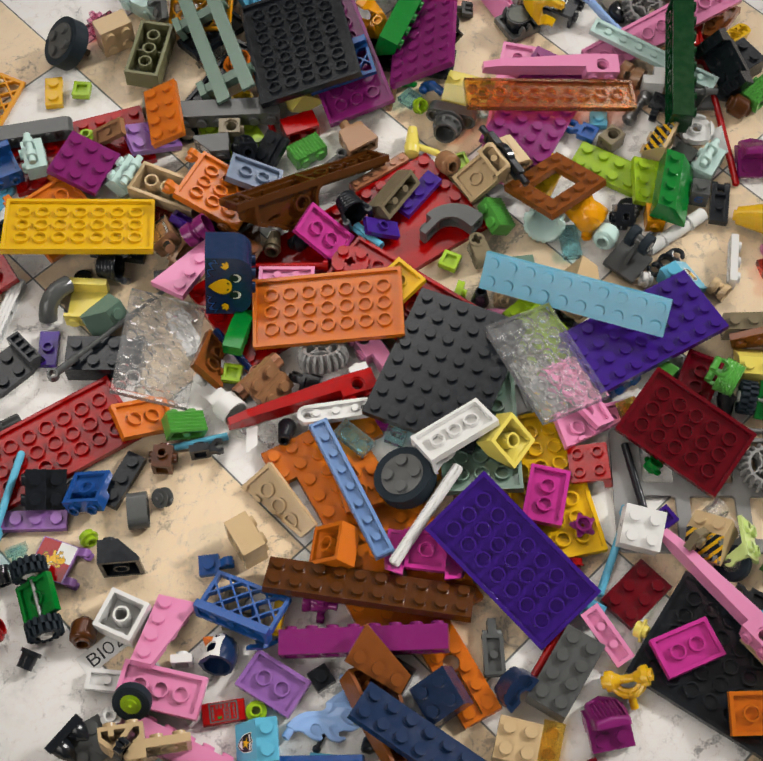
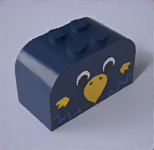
M205 232L206 314H235V312L247 310L251 305L252 293H255V281L252 280L256 279V268H252V266L256 264V255L252 254L251 242L243 234L236 232Z

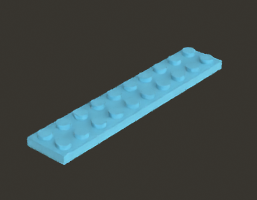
M492 251L486 252L479 284L481 289L661 338L664 336L673 299Z

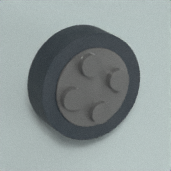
M64 16L57 20L49 31L45 43L47 62L57 68L68 71L76 67L84 55L89 56L90 50L87 49L89 34L86 25L69 16Z
M401 447L392 450L380 460L374 473V485L377 492L387 504L396 509H412L421 505L431 496L437 482V474L433 472L431 463L414 447Z

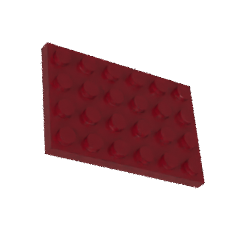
M660 367L656 368L614 428L616 432L713 499L717 496L757 436L751 429Z

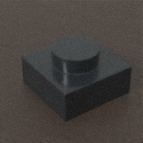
M325 663L307 673L308 679L312 682L318 694L336 683L335 678Z

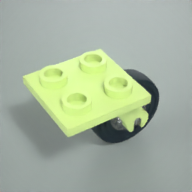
M742 515L737 516L742 543L739 546L732 545L721 567L714 565V569L729 582H738L745 579L751 571L752 563L759 564L758 557H761L760 548L755 542V537H757L756 527Z

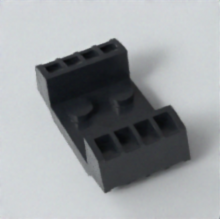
M725 27L717 30L696 46V59H704L711 74L719 77L717 81L718 94L716 96L720 101L727 102L731 95L734 96L754 84L750 75V69Z
M18 331L6 338L9 347L0 353V398L5 397L32 376L36 369L41 366L40 364L45 361L39 352Z

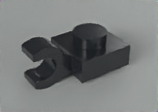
M655 91L648 108L652 109L648 120L655 122L659 112L665 113L664 94Z
M292 371L288 376L293 383L300 384L299 390L321 383L323 379L320 375H310L304 372L302 375L297 371Z
M222 438L214 439L211 444H208V442H196L193 445H188L191 460L210 458L213 454H224L223 448H216L217 445L223 444Z

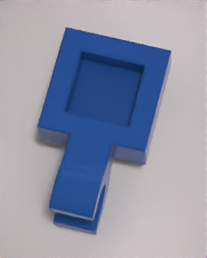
M219 554L198 556L200 578L216 576L217 572L221 569L235 568L233 556H225L221 559Z

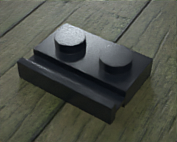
M268 129L258 146V152L255 153V160L276 168L291 140Z

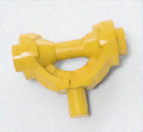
M643 664L630 674L619 675L610 670L604 671L600 680L603 689H606L608 693L613 692L623 699H628L631 710H636L639 708L637 697H640L647 686H651V681H654V674L652 668H648L647 664ZM636 682V685L631 688L621 686L624 683Z

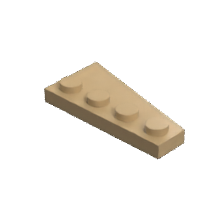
M268 462L241 486L245 492L251 494L257 502L262 503L268 508L269 512L280 518L286 526L301 538L318 526V523L272 462Z

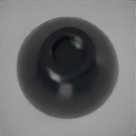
M615 1L606 12L616 23L622 24L625 21L624 13L621 11L622 6L619 1Z

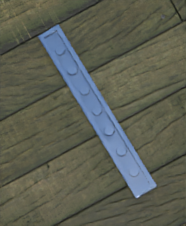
M327 418L308 425L375 560L377 561L393 554L395 549Z

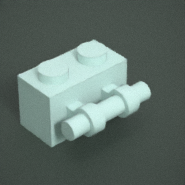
M29 132L23 133V139L20 142L21 149L18 150L20 159L24 160V163L21 164L23 173L28 174L30 180L46 177L49 175L47 174L49 165L41 137L33 139Z
M714 138L710 143L707 142L704 148L699 149L696 155L697 160H693L690 164L694 170L693 178L713 179L726 154V150L719 148L720 139Z
M130 154L124 157L120 156L115 162L116 167L114 170L112 169L107 174V181L104 185L120 198L129 194L127 186L142 165L143 157L139 154L135 158Z

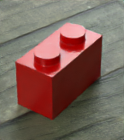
M313 110L303 111L299 114L280 119L281 132L283 137L291 140L290 144L314 132L320 136V125Z

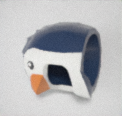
M225 633L203 637L205 653L201 654L199 666L205 672L215 676H225L232 673L239 654V648L234 638Z

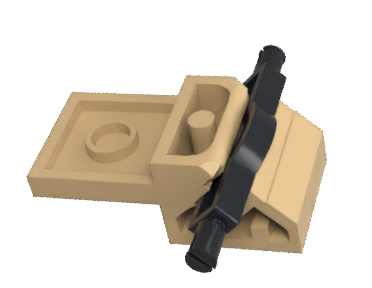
M481 125L478 130L484 136L483 141L485 145L477 151L479 154L452 176L468 199L475 204L501 181L505 185L514 179L515 181L519 180L524 187L529 185L530 181L525 177L524 172L525 169L533 164V161L511 134L498 137L494 131H489L485 125Z
M129 719L125 721V724L118 725L115 722L104 723L102 727L97 728L101 751L112 758V761H148V757L192 750L191 733L186 732L184 729L175 730L171 735L163 736V733H155L146 738L143 721H138V719Z

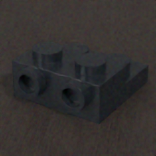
M25 469V474H21V486H25V494H21V506H25V510H65L62 501L67 492V469Z

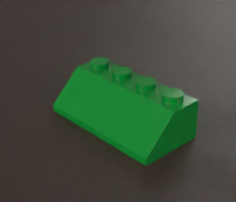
M422 0L397 1L376 43L375 52L377 56L394 55L397 48L401 49L405 41L403 37H407L411 30V27H409L410 23H415L418 16L416 12H420L424 5Z
M667 149L660 159L650 216L681 227L685 226L694 171L685 154Z

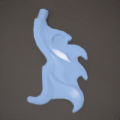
M342 690L326 702L324 710L307 711L294 717L286 725L287 728L282 734V738L289 741L294 732H302L312 740L322 741V735L325 734L330 741L340 743L346 740L345 737L339 736L340 732H351L360 727L354 725L347 718L352 711V707L344 690Z

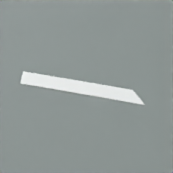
M251 396L247 398V409L257 406ZM258 424L246 427V454L257 446Z

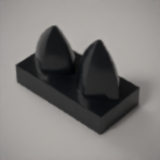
M75 714L44 749L59 759L76 761L75 749L67 737L69 736L76 741L89 740V731L83 719L78 714Z

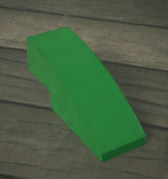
M247 309L243 312H235L222 344L223 353L242 357L245 344L248 343L253 326L252 310Z

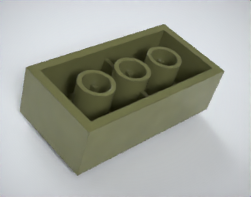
M141 20L124 70L127 85L153 88L162 84L176 41L173 24Z

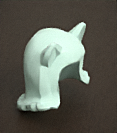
M530 208V211L526 212L523 217L525 232L533 240L541 241L542 243L556 241L561 237L566 222L563 221L565 213L551 220Z

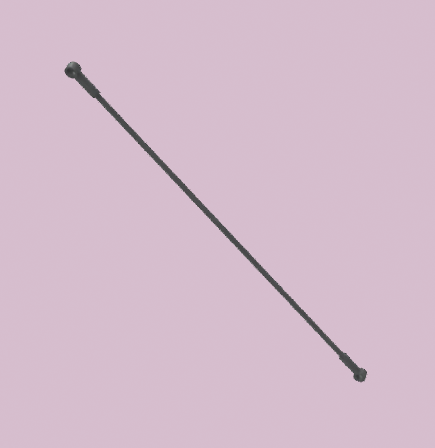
M343 148L338 149L336 155L326 163L347 157L346 150ZM248 223L238 232L241 234L244 233L251 226H253V224ZM160 290L79 353L72 355L57 368L49 369L46 373L50 382L58 381L59 375L75 364L80 357L165 292Z

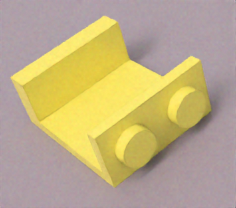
M70 277L74 285V291L71 293L68 313L63 314L67 325L72 327L85 326L80 316L110 292L107 279Z

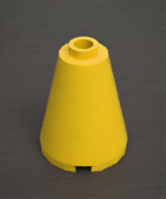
M763 204L738 206L737 210L733 211L732 220L735 221L736 225L763 234Z

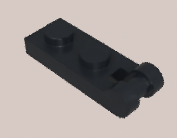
M715 181L711 182L708 224L727 225L730 197L729 183H724L723 185Z

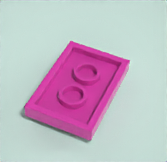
M314 202L310 203L292 230L294 234L325 259H328L330 263L338 247L342 245L349 246L355 237Z
M534 463L531 464L523 511L535 524L561 529L571 471Z
M706 616L650 639L648 642L668 681L726 655Z

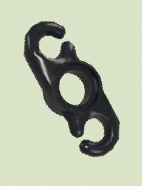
M672 248L666 253L661 254L658 260L653 262L651 266L656 267L659 272V269L665 266L661 263V260L666 259L670 263L674 260L680 261V258H675L673 254L679 253L680 258L683 260L685 253L680 248ZM647 266L646 270L651 272V276L657 277L658 272H652L651 266Z

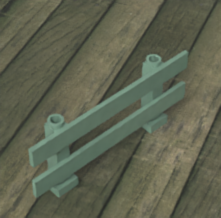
M179 0L184 19L179 20L178 17L171 19L174 29L183 41L189 38L187 33H191L209 82L206 84L202 80L196 83L200 97L203 100H211L215 96L217 103L220 105L231 99L228 88L240 83L242 91L245 92L256 86L252 77L255 68L251 62H246L226 13L228 12L227 9H229L227 1L206 0L208 5L197 11L193 0ZM213 19L234 68L223 75L203 28L204 24Z

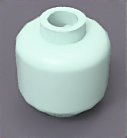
M603 223L594 233L593 241L600 249L609 250L620 237L619 230L613 224Z

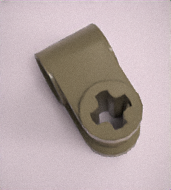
M474 232L469 236L467 251L470 254L474 267L476 269L482 268L486 252L492 250L489 248L483 234Z

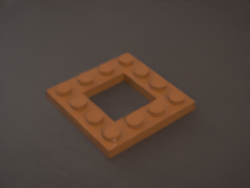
M556 152L524 172L525 177L530 181L529 185L524 187L519 180L515 181L513 179L504 185V191L547 218L554 220L607 184L605 178ZM555 173L575 183V185L554 198L535 188L536 185Z

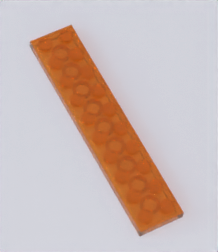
M464 78L463 80L467 110L636 111L637 109L632 80Z

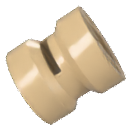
M716 276L708 285L706 292L714 294L716 299L722 302L732 290V286L724 284L722 279Z

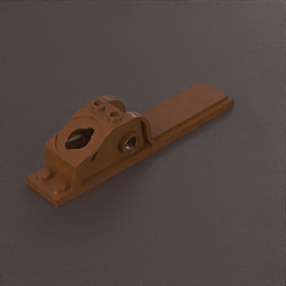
M368 149L219 198V204L228 210L236 211L241 221L258 227H278L281 230L292 232L310 203L314 202L320 207L319 192L322 186L384 166L386 162L390 161L389 154Z

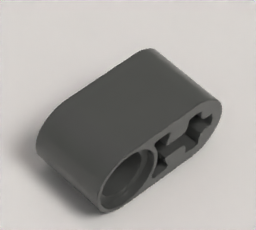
M147 491L126 493L129 530L150 528Z

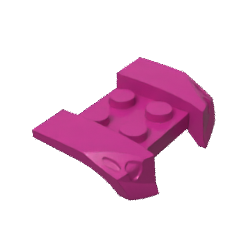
M410 527L404 530L388 529L387 536L394 549L397 548ZM423 529L398 567L389 562L391 555L386 556L384 561L385 570L402 576L404 569L445 573L444 581L460 579L465 574L462 567L425 529Z

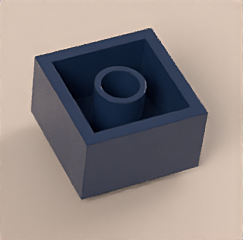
M441 666L409 689L425 719L437 727H441L474 703L452 666Z

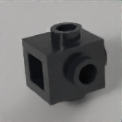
M243 134L239 137H234L231 151L232 154L234 152L255 160L258 144L250 135Z
M613 204L612 211L609 213V222L616 226L618 230H627L628 227H632L637 219V215L634 213L635 205Z

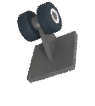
M637 224L629 229L624 240L603 261L605 267L631 284L652 262L653 258L647 255V253L656 242V237L650 233L643 236V229Z

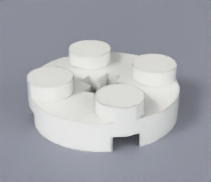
M697 113L686 133H679L681 141L691 145H706L713 136L714 124L712 121L709 122L706 116Z

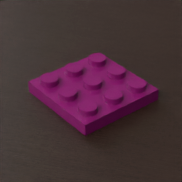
M72 130L47 168V174L96 197L107 179V174L115 167V162L121 154Z

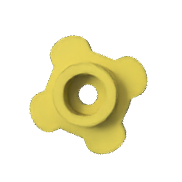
M647 619L643 622L638 620L634 626L632 635L638 638L639 643L650 632Z

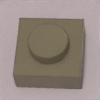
M705 527L694 530L683 546L689 551L697 548L701 549L706 544V537L710 532Z

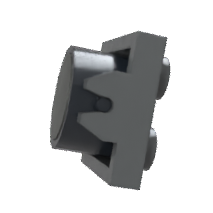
M511 4L510 8L505 7L502 15L494 19V23L512 43L540 32L541 28L523 5Z

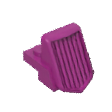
M749 138L739 141L738 145L734 146L738 178H763V140Z
M597 696L584 705V710L580 712L592 754L635 746L631 728V717L622 702L614 697Z

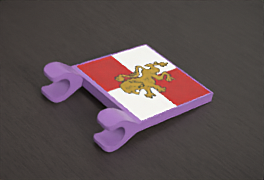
M44 536L35 556L41 554L46 557L54 583L74 591L78 590L80 584L76 579L68 577L77 557L87 561H92L94 557L90 549L80 548Z

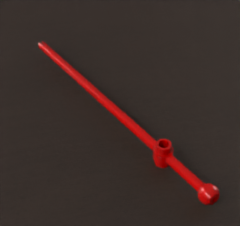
M703 24L694 28V31L699 35L700 43L704 41L701 32ZM695 57L697 65L701 64L705 71L711 73L704 59H696ZM710 95L718 127L722 126L728 148V153L725 156L732 184L737 187L739 185V178L719 99L716 95Z

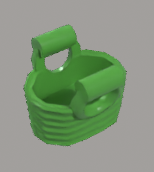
M715 356L704 381L712 385V390L731 397L746 366L730 357L726 360L720 356ZM721 362L724 363V367L722 369H719L718 367L720 366ZM716 375V376H718V377H717L716 381L714 382V381H712V380H713L714 376Z

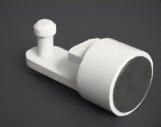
M199 374L194 375L195 389L213 406V413L225 425H227V418L247 409V404L233 391L226 392L222 387L215 389Z

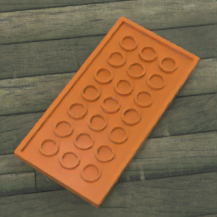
M401 266L252 280L255 281V293H252L254 350L400 338L405 336Z

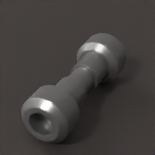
M642 90L639 93L635 106L630 111H626L622 116L624 124L632 126L636 122L640 109L644 105H648L652 99L649 91Z

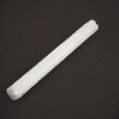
M457 463L451 466L389 558V562L392 565L398 567L462 473L463 468Z

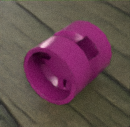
M203 213L193 218L192 222H187L180 227L182 238L191 247L196 246L205 239V232H215L212 222Z

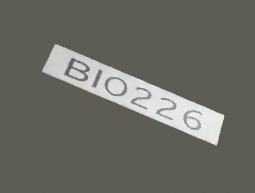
M104 636L75 660L87 674L88 668L102 667L125 649L127 645Z

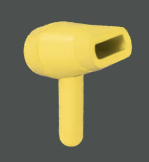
M416 126L408 127L404 153L409 159L417 158L419 151L433 156H437L440 153L435 148L419 143Z

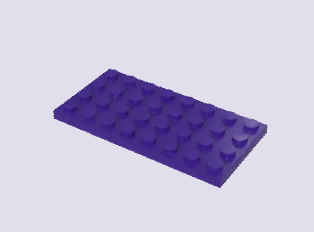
M685 270L644 290L647 293L673 299L663 338L591 318L558 335L557 339L570 357L574 358L600 397L728 329V323Z
M485 471L475 478L424 528L541 650L602 592Z

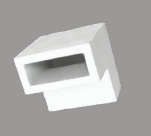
M654 67L652 75L643 74L640 92L642 90L649 91L652 97L655 91L662 94L665 85V67Z

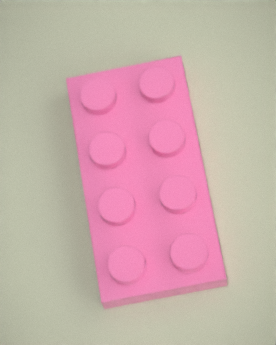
M125 658L116 689L126 682L140 683L151 693L152 706L150 711L197 722L209 678L156 665L152 669L131 665L130 659Z

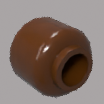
M739 93L734 96L731 95L725 104L726 113L736 119H741L744 116L747 117L752 110L750 99Z
M88 616L75 619L70 626L69 641L78 649H87L94 645L97 640V630L92 625L94 620Z

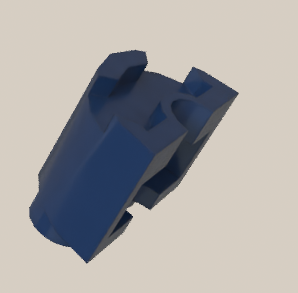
M513 666L500 677L494 687V692L499 702L512 714L521 703V693L524 691L530 692L539 680L529 671Z

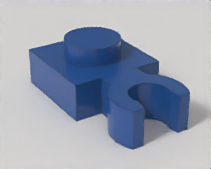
M571 119L570 125L573 127L568 126L566 132L576 134L577 139L592 144L600 128L586 122L580 125L577 120Z

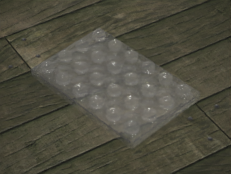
M131 288L109 393L184 411L187 410L194 370L190 365L199 347L206 306Z
M549 302L485 326L483 331L543 426L604 401L609 397L608 392Z

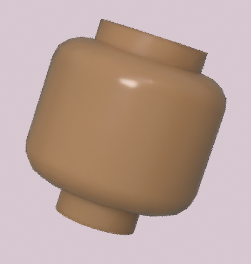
M448 150L441 151L435 158V167L446 176L456 174L461 166L460 158Z

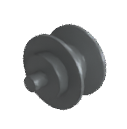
M163 487L155 489L151 499L155 507L164 508L169 507L173 503L174 497L169 488Z

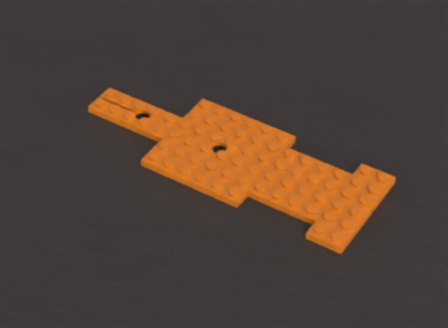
M368 417L330 423L345 454L351 457L362 471L363 476L373 485L377 492L374 485V473L379 462L368 446L369 443L383 437V432L375 419ZM310 430L292 438L286 446L280 444L261 453L265 464L272 462L288 484L296 480L298 481L322 525L343 520L359 528L352 514L346 516L334 477ZM385 502L384 505L374 507L373 509L387 534L388 529L404 530L411 527L426 505V502L415 508L405 510L396 509ZM434 515L431 517L427 525L435 518ZM360 530L354 568L391 574V571L384 569L385 557L377 561L375 560ZM404 569L407 572V576L444 581L445 573ZM466 572L463 578L444 581L475 586L473 605L484 598L477 585L473 584L472 578ZM345 604L354 622L360 624V626H364L366 623H380L382 626L389 625L390 622H401L402 625H407L412 621H422L423 624H431L433 620H442L444 623H448L450 653L421 654L431 673L443 666V659L446 656L453 655L459 660V667L455 672L459 673L457 674L474 702L456 715L462 727L466 730L502 710V706L450 620Z

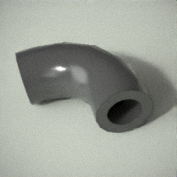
M63 276L57 279L43 293L38 312L41 323L50 324L58 320L57 313L60 302L74 291V285L69 277Z

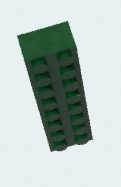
M670 0L665 12V124L679 122L677 133H686L688 127L692 125V119L697 114V107H694L697 98V92H694V87L697 83V77L694 76L697 62L694 61L697 47L694 46L697 32L694 31L697 21L694 12L696 11L697 3L694 0Z

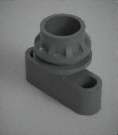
M433 100L428 107L426 116L430 121L434 122L435 138L442 143H450L460 135L463 128L471 129L475 126L478 112L472 107Z

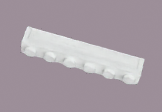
M18 278L20 282L9 288L5 293L4 300L1 301L0 344L27 287L24 279Z

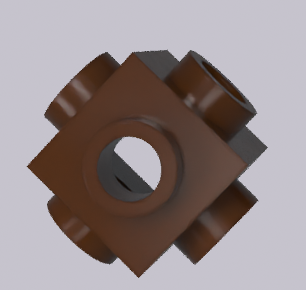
M169 443L153 445V451L149 452V463H151L153 474L173 475L174 464H178V452H175L173 445Z

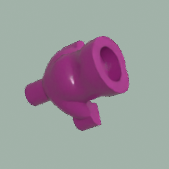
M303 598L302 612L316 611V623L320 624L324 623V614L328 609L335 611L338 609V603Z

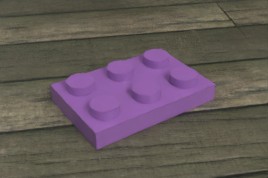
M148 122L125 125L126 135L124 139L132 156L182 150L183 145L180 138L155 149L151 145Z
M257 650L234 684L284 718L289 719L312 682L263 650Z

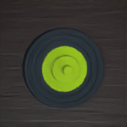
M137 682L123 683L116 689L112 697L114 712L124 720H141L149 713L152 706L151 693L145 686Z

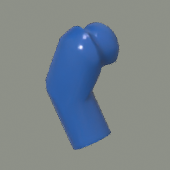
M433 80L423 82L419 87L421 94L434 91L441 96L444 90L441 85Z

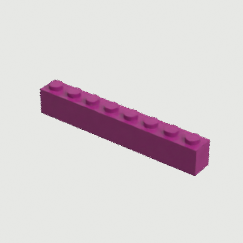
M433 620L431 624H423L422 621H412L407 625H402L401 622H390L389 625L382 626L380 623L368 624L393 655L450 653L448 623H444L442 620ZM356 623L347 624V627L329 624L326 625V628L307 625L305 629H297L296 626H286L285 629L278 631V655L281 659L346 657L364 626Z

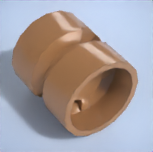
M625 60L620 66V73L616 80L623 84L628 83V87L637 91L640 88L643 74H647L648 71L639 66L635 68L634 63Z

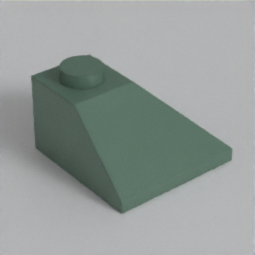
M108 293L84 312L80 318L92 336H101L129 313L120 299Z

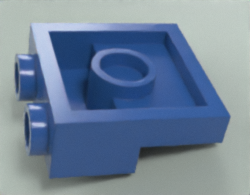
M111 471L75 472L62 501L67 512L77 516L80 512L95 515L97 511H104L110 497L107 488L113 476Z

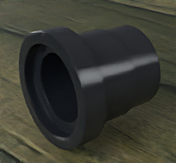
M8 564L0 565V588L12 583Z
M22 647L20 650L22 653L16 666L31 672L37 659H40L42 655Z

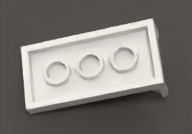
M474 398L410 436L412 447L417 448L431 463L433 472L439 474L438 470L443 463L449 461L456 454V451L498 427L500 424L499 420L477 398Z

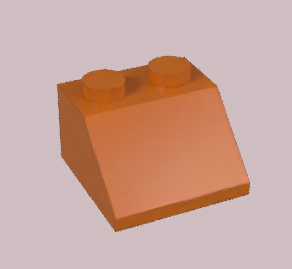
M343 520L315 527L309 562L331 567L354 568L360 528Z

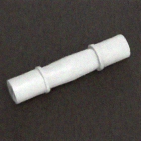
M698 208L686 216L684 227L674 224L663 233H658L655 236L656 242L648 254L654 255L663 248L668 247L669 243L677 240L689 230L692 231L695 227L708 219L706 211L703 208Z

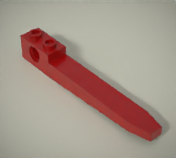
M371 367L338 376L246 409L227 418V426L229 431L245 428L296 413L304 405L369 397L377 380Z

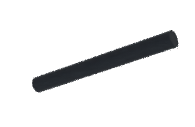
M627 442L622 443L621 448L638 505L647 507L629 444Z

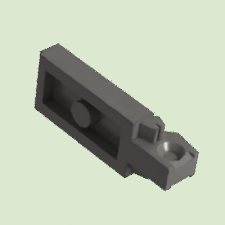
M487 618L486 630H482L481 635L484 678L501 677L506 672L503 633H501V629L496 630V618Z

